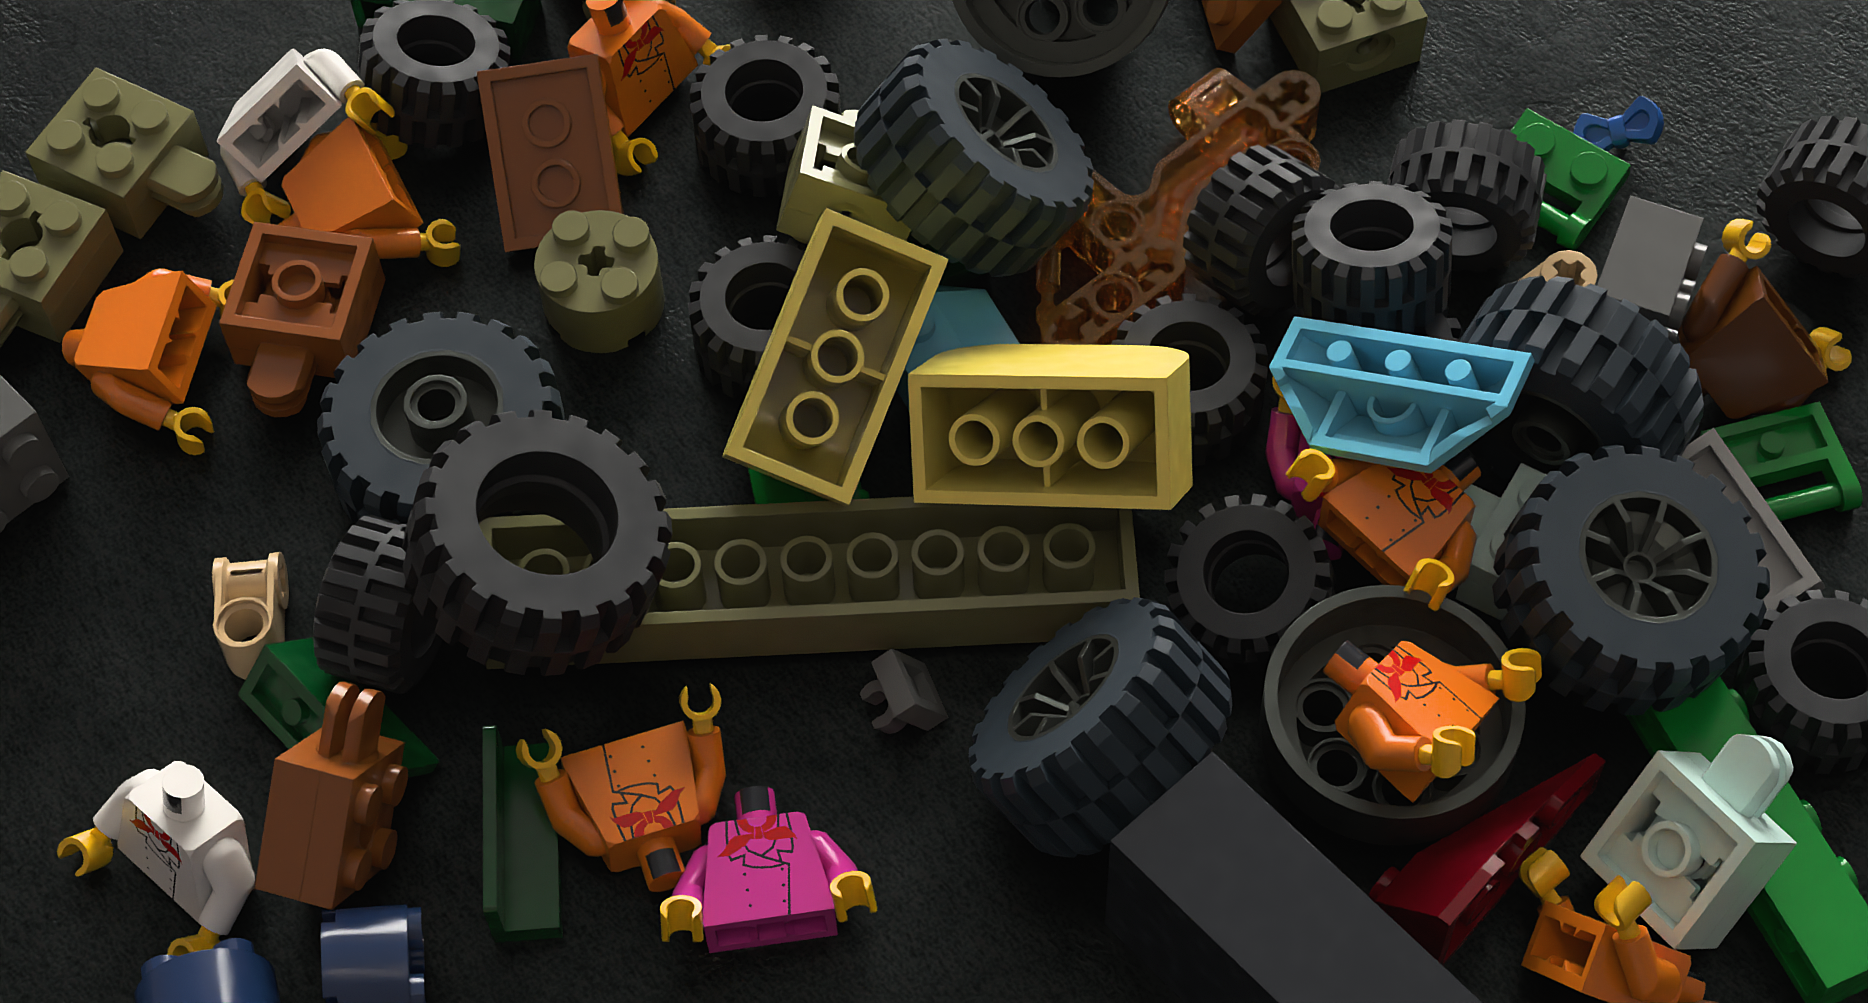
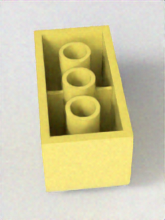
M826 208L815 227L722 457L826 500H831L843 506L849 505L949 259Z
M978 345L941 352L908 373L914 503L1171 510L1193 486L1189 354L1182 350L1140 345Z

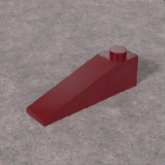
M1594 753L1417 852L1401 871L1391 866L1376 882L1368 897L1444 966L1520 878L1519 868L1522 862L1540 847L1545 848L1593 793L1606 761Z

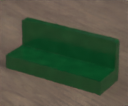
M313 637L264 645L238 696L290 749L322 728L327 698L338 682L344 681L355 684L359 687L360 693L369 687L365 684L330 675L320 670L317 665V657L314 654ZM385 704L380 736L405 742L401 766L407 767L408 778L433 773L439 763V759Z
M497 725L483 726L484 915L495 943L563 938L561 836L553 829L534 782L539 778L536 769L529 768L521 763L516 753L517 745L503 746ZM548 743L527 744L529 754L536 762L542 761L549 753ZM560 759L556 763L558 769H560Z

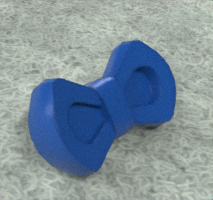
M1639 96L1623 115L1614 116L1608 120L1589 113L1581 114L1575 124L1573 133L1609 152L1614 147L1616 149L1625 148L1631 145L1630 142L1655 144L1662 134L1664 119L1660 108L1653 101L1644 96Z

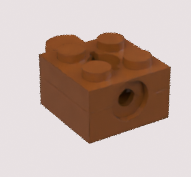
M254 222L219 324L234 363L251 366L246 383L255 406L262 413L272 417H288L299 413L306 403L315 375L335 378L333 372L347 355L355 358L359 354L357 345L368 336L386 280L373 238Z
M344 681L338 682L327 698L322 728L275 758L254 889L333 910L352 893L361 890L365 883L379 871L387 869L390 865L398 840L397 831L391 829L394 806L400 803L408 781V769L405 766H401L405 742L380 736L386 699L382 691L367 688L360 693L357 685Z

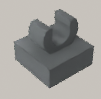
M890 649L871 662L878 680L871 681L865 685L860 692L862 700L873 705H878L885 699L888 701L886 712L872 721L874 729L887 734H893L903 729L909 723L929 731L948 718L925 663L894 649Z

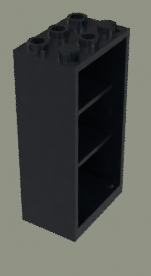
M1211 752L1110 841L1105 925L1185 1003H1482L1214 752Z

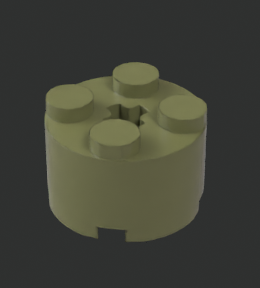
M571 210L559 214L554 219L552 229L544 236L537 248L534 261L542 306L549 325L551 324L560 333L561 339L569 346L591 353L616 352L628 347V340L636 337L644 330L646 336L658 324L665 304L657 247L646 222L637 217H629L618 212L605 210L582 213Z

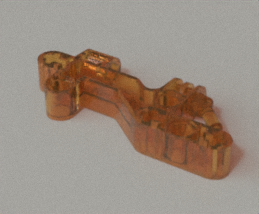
M1217 67L1169 101L1168 111L1171 120L1187 141L1156 164L1150 187L1146 192L1133 196L1124 194L1093 170L1092 179L1094 180L1092 200L1088 205V210L1036 264L1035 288L1041 293V303L1036 308V322L1040 326V344L1111 345L1112 340H1117V329L1124 320L1133 322V311L1143 304L1153 309L1155 308L1157 298L1168 295L1172 302L1182 301V294L1186 293L1190 269L1186 266L1184 260L1187 250L1183 248V236L1189 229V226L1186 224L1189 213L1194 210L1198 202L1196 200L1202 188L1205 189L1215 171L1219 167L1224 168L1229 158L1238 152L1245 154L1249 147L1260 145L1265 148L1267 145H1272L1319 172L1321 162L1319 152L1310 143L1315 136L1321 99V89L1316 79L1306 72L1297 70L1284 71L1275 75L1253 91L1231 73ZM1069 246L1099 275L1055 306L1053 304V297L1060 290L1061 250ZM1116 310L1121 311V313H1109L1106 311Z

